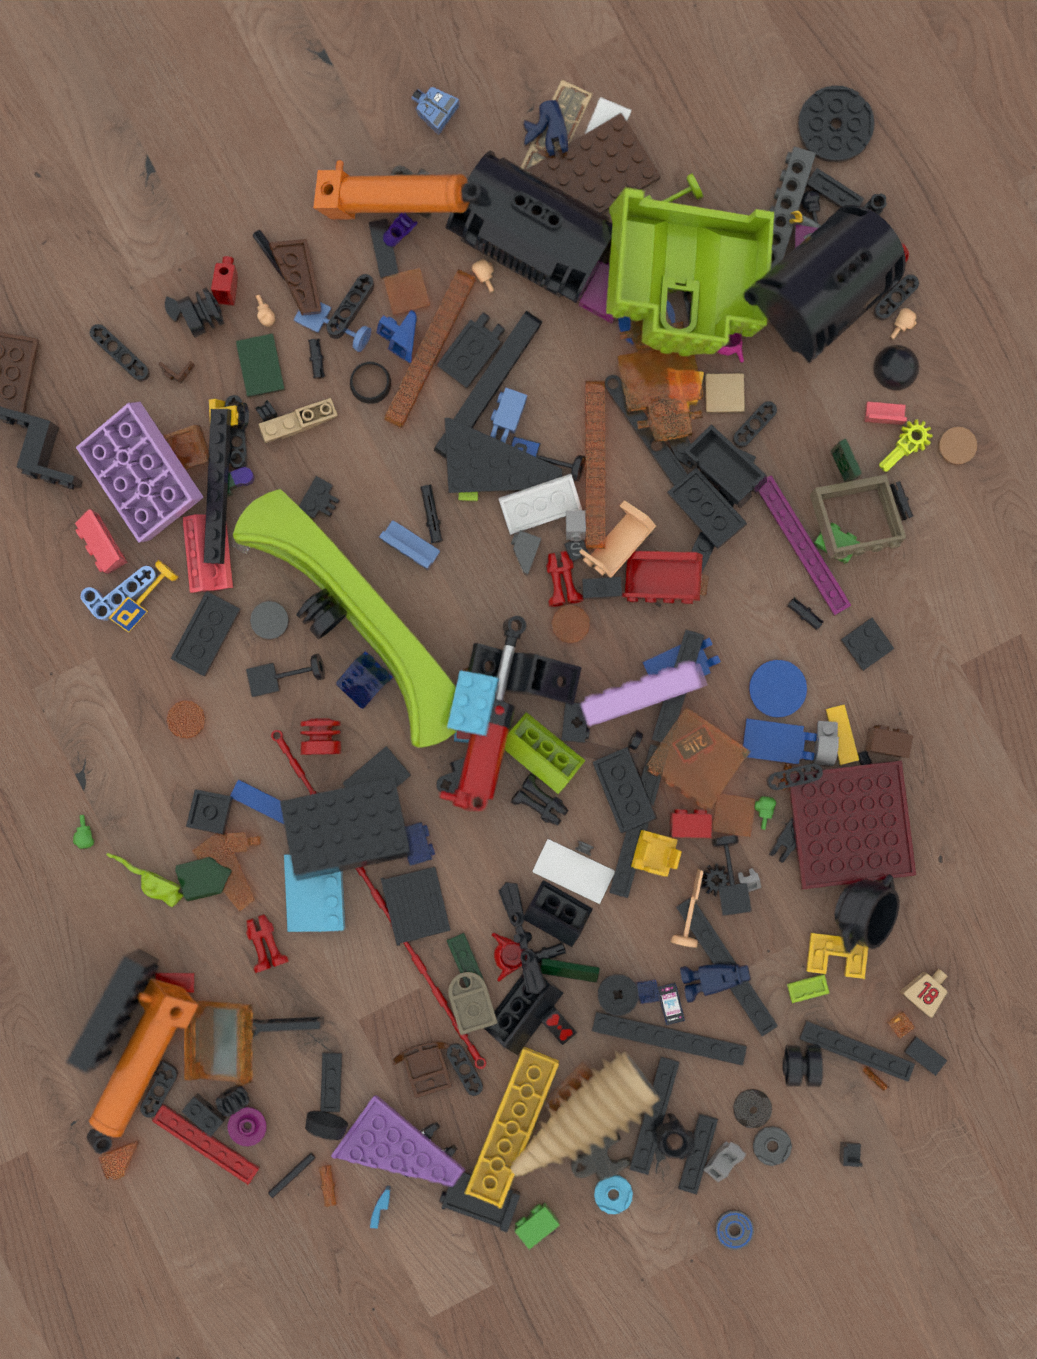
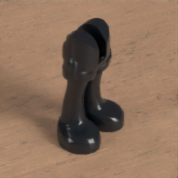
M530 773L521 787L535 795L546 805L543 806L533 800L521 789L515 793L510 802L513 805H527L541 815V820L558 826L562 820L550 812L552 808L564 816L569 810L560 798L556 796L552 798L543 792L535 783V775Z

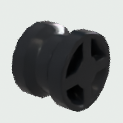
M268 400L264 402L263 406L255 408L264 422L278 416Z

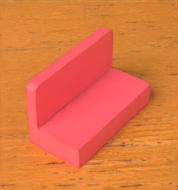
M867 402L865 422L903 425L907 422L905 405Z

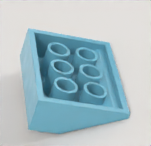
M290 854L284 855L287 932L343 931L345 929L343 871L296 881Z

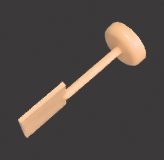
M697 868L684 935H673L671 938L672 943L694 948L698 946V941L688 937L695 900H698L703 875L701 869Z

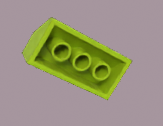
M527 712L508 733L505 751L558 794L586 761Z

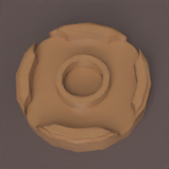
M953 427L941 436L938 442V450L946 462L952 465H962L969 462L975 456L977 440L969 429Z

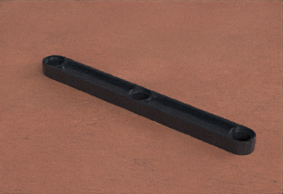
M616 375L608 376L604 383L606 391L671 484L675 486L688 474L622 380ZM615 379L618 382V387L616 389L609 388L607 385L609 380ZM659 441L662 449L654 451L651 448V443Z

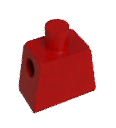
M224 256L222 263L215 264L211 291L218 304L235 306L238 274L235 265H233L234 258Z

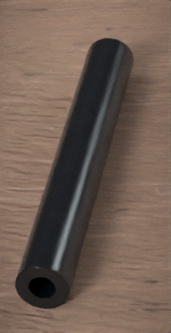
M308 1154L268 1192L270 1197L274 1198L315 1160L314 1154Z

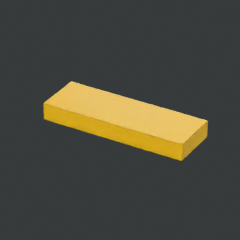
M845 704L825 709L828 721L838 722L837 737H839L837 757L839 765L858 761L859 757Z

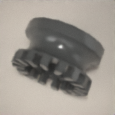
M578 840L579 846L575 847V850L591 856L590 850L594 849V847Z

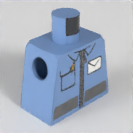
M431 87L426 94L417 89L412 95V99L419 103L416 108L418 116L438 135L459 107V99L434 87Z

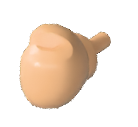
M485 259L475 262L472 266V271L480 280V283L485 282L489 291H494L489 280L492 278L491 273L494 271L492 263H488Z
M256 295L255 297L259 304L257 307L259 311L257 317L264 326L270 327L276 320L275 314L268 304L263 303L261 296Z
M907 308L900 310L894 323L896 329L890 338L895 339L900 330L905 332L906 329H912L916 325V314Z

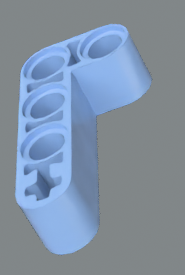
M143 566L105 597L98 590L87 587L81 592V600L96 618L107 621L120 605L114 602L116 595L120 594L122 596V602L127 597L135 600L155 581L158 573L152 567ZM146 572L150 573V579L145 578ZM135 582L137 584V590L135 592H130L129 586L131 583ZM90 592H94L95 599L89 602L87 596ZM105 606L107 614L101 617L99 610Z

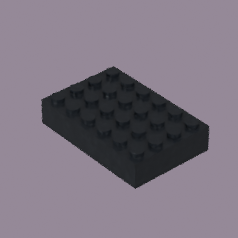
M395 777L280 801L296 881L411 856Z
M140 949L123 956L66 1063L87 1074L109 1060L113 1052L110 1050L111 1047L118 1043L122 1036L120 1031L128 1025L131 1019L129 1014L136 1010L139 1005L138 994L140 992L144 993L149 983L147 982L148 979L154 976L159 968L157 965L159 959Z

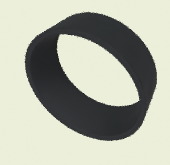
M364 362L353 370L350 378V389L359 401L367 404L378 403L389 394L391 377L382 365L375 362ZM368 364L381 367L387 378L386 387L383 392L371 398L358 394L352 382L354 373L360 367Z
M310 1111L306 1116V1131L319 1138L340 1140L343 1138L348 1127L346 1120L328 1112Z

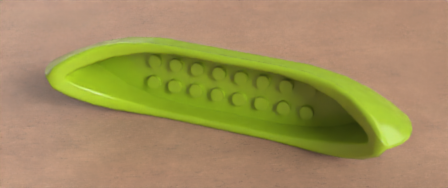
M281 489L269 492L254 500L239 517L233 533L234 540L240 545L255 548L288 562L308 576L322 590L326 588L329 591L328 597H334L333 603L335 605L339 603L347 611L346 618L381 657L400 688L408 711L410 739L413 746L417 748L432 746L455 734L457 730L449 729L447 726L456 687L415 636L334 543Z

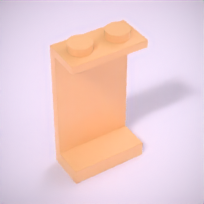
M625 500L621 503L620 507L626 515L594 552L589 555L584 550H580L584 557L583 561L589 567L595 566L594 569L600 575L606 574L610 578L656 527L646 514Z

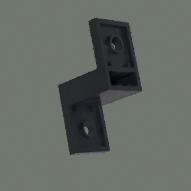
M0 407V420L3 423L13 426L16 423L21 428L27 430L16 466L22 470L21 474L36 480L40 477L44 482L56 485V482H58L59 485L67 489L74 490L75 487L81 489L83 481L77 477L47 468L59 427L49 420Z
M474 643L468 672L497 678L503 650ZM514 652L505 691L514 694L540 696L574 705L582 667L537 654ZM487 661H489L491 665L489 671H486L485 664ZM561 676L563 679V683L559 687L557 681L558 678Z

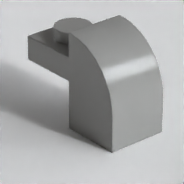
M818 721L817 742L814 746V763L824 766L834 765L839 737H837L838 722Z
M726 1141L713 1154L703 1170L717 1182H720L728 1176L735 1164L744 1159L746 1154L738 1145Z

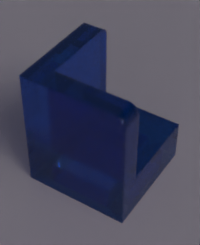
M655 979L636 982L640 1004L660 1001L657 981Z

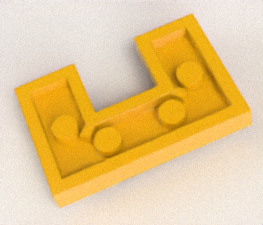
M810 933L807 972L826 974L828 955L846 957L845 977L865 979L867 947L857 944L850 953H846L841 936Z

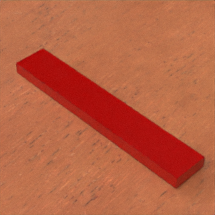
M165 1104L161 1106L152 1122L247 1185L250 1184L260 1168L215 1137H210L200 1127Z

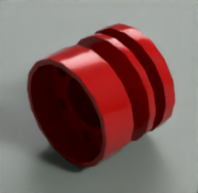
M313 718L300 722V727H309V731H300L301 735L309 736V740L301 742V755L341 754V741L332 740V736L341 734V731H332V726H341V721L330 718Z

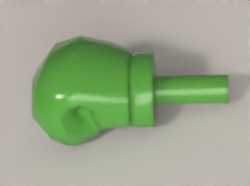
M761 796L759 801L755 802L754 807L759 812L758 816L763 817L761 825L763 830H766L767 818L772 819L776 806V800L772 797Z
M80 815L81 827L76 828L77 832L73 836V843L80 849H87L94 845V839L92 838L90 826L85 825L84 815Z

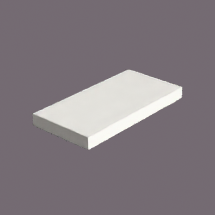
M571 474L498 498L510 535L520 530L523 531L565 517L566 511H582Z

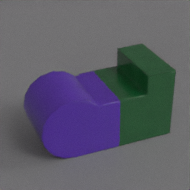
M242 467L228 473L227 498L233 495L231 490L242 485L249 486L254 482V473L249 468Z

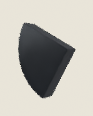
M166 296V312L177 323L181 314L179 305L176 300Z

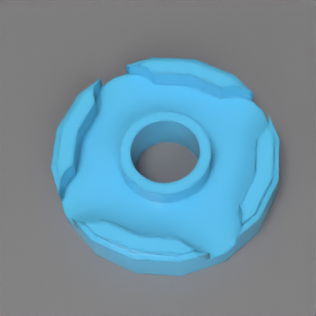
M610 1174L598 1181L595 1186L594 1197L602 1211L608 1214H618L629 1207L632 1202L633 1192L626 1178ZM610 1190H617L619 1196L616 1199L609 1198L608 1192Z

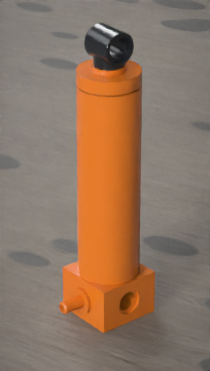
M338 160L336 161L335 170H318L313 208L330 219H355V213H463L466 211L469 202L476 206L483 205L488 199V192L478 182H468L467 178L462 174L350 176L343 171L344 162Z
M150 979L144 993L140 992L138 994L139 1003L145 1011L89 1119L93 1129L88 1132L87 1141L96 1153L103 1154L111 1148L112 1140L110 1137H122L176 1028L187 1029L198 1004L183 987Z

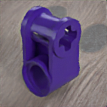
M400 213L384 233V242L388 246H396L418 222L413 221L406 213Z

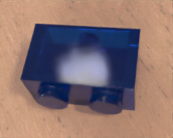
M423 822L406 826L411 856L407 857L409 865L432 860V855L435 854L433 844L428 843L427 836H430L428 826L423 825Z

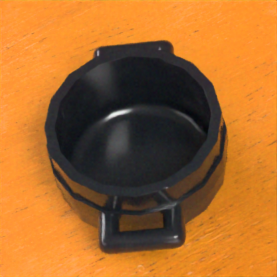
M887 875L881 883L864 879L849 884L840 895L834 915L835 922L841 932L843 947L846 953H850L857 944L870 949L878 948L887 940L892 932L900 907L899 895L895 890L892 875Z

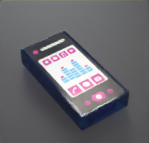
M676 983L658 986L657 991L666 1025L685 1021Z

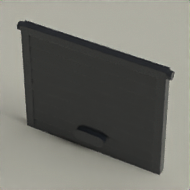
M435 867L388 879L380 878L397 946H400V943L451 931Z

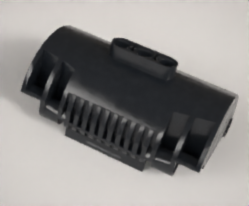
M488 151L480 159L467 179L468 182H478L487 190V201L480 206L469 202L466 211L463 213H450L445 228L460 236L463 243L480 251L518 275L543 287L559 298L564 296L577 303L611 248L613 223L609 222L610 218L508 159L504 157L499 159L495 156L494 151ZM522 201L524 205L518 206L515 202ZM537 210L541 212V215L536 216L532 214V211ZM555 220L558 222V224L551 225L549 221Z
M844 205L769 272L752 284L743 293L744 299L749 305H757L792 352L800 353L810 364L824 351L825 347L832 344L859 317L870 309L883 294L887 293L901 280L906 267L904 248L894 229L880 215L862 206Z

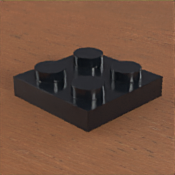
M870 618L840 639L862 671L894 649L873 618Z
M195 789L186 827L225 835L233 797Z

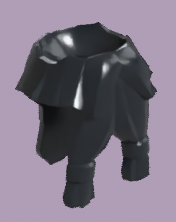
M668 1113L670 1122L660 1124L654 1133L656 1144L658 1145L657 1148L665 1157L683 1160L692 1155L696 1136L692 1134V1131L684 1129L673 1113ZM672 1134H677L682 1138V1145L678 1149H672V1146L667 1142L668 1137Z

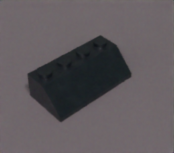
M522 974L494 1012L498 1024L484 1028L504 1048L516 1055L520 1053L542 1023L539 1018L554 1007L564 993L545 977L546 987L539 994L526 991Z

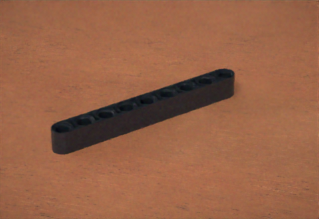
M528 311L523 314L453 420L468 427H474L540 328L542 320ZM444 432L436 444L434 452L446 459Z

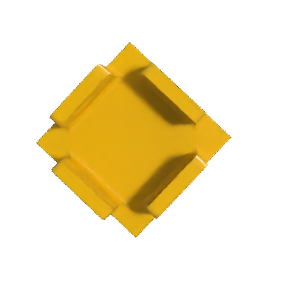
M641 830L631 867L668 877L670 868L677 869L682 851L676 849L678 839Z

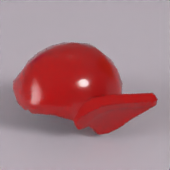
M492 933L491 936L498 942L494 949V960L496 965L502 970L497 978V981H501L522 966L520 956L523 950H521L519 943Z

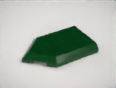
M211 857L179 864L175 868L184 898L188 902L221 894L227 879L232 873L231 869L223 867Z

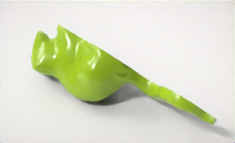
M110 853L106 854L110 858H114L122 863L131 872L141 875V889L146 896L162 900L170 907H174L184 896L182 893H178V890L181 888L179 884L151 871L137 868L120 856Z

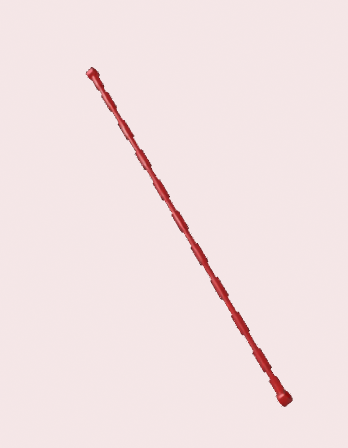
M274 730L271 733L272 740L276 741L282 752L287 755L295 773L302 779L310 792L309 795L317 794L305 777L306 774L300 764L290 753V748L283 739V733L280 730ZM276 732H279L281 735L279 739L274 738ZM364 867L355 868L371 890L370 893L379 908H382L391 923L386 907L387 904L377 888L375 889L369 880ZM403 942L420 974H423L432 988L431 991L438 1003L445 1009L453 1022V1027L468 1046L467 1049L475 1060L476 1068L483 1069L486 1066V1059L479 1054L474 1044H471L467 1033L460 1035L455 1016L448 1007L445 997L433 983L425 965L418 954H415L409 942ZM479 1059H482L484 1061V1064L482 1066H479L477 1064V1061Z

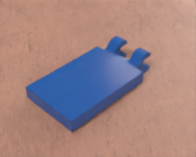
M710 638L703 640L696 664L700 663L704 676L711 673L709 667L721 662L718 655L710 659L706 657L703 649L713 645ZM681 645L642 662L647 674H658L660 676V671L674 668Z
M746 719L741 757L799 764L800 759L814 760L815 753L805 752L804 744L805 740L815 742L817 734L803 732L804 726Z

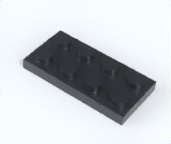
M697 467L667 492L717 549L747 525V522Z
M206 591L170 659L205 677L241 609Z
M629 747L592 762L621 833L658 819Z

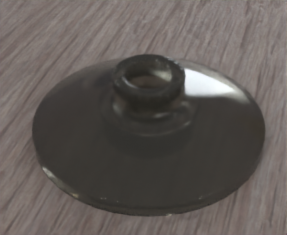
M748 1089L741 1092L735 1099L733 1112L741 1125L747 1128H758L766 1124L770 1119L772 1104L768 1096L762 1091ZM751 1107H756L757 1111L751 1113L750 1109Z

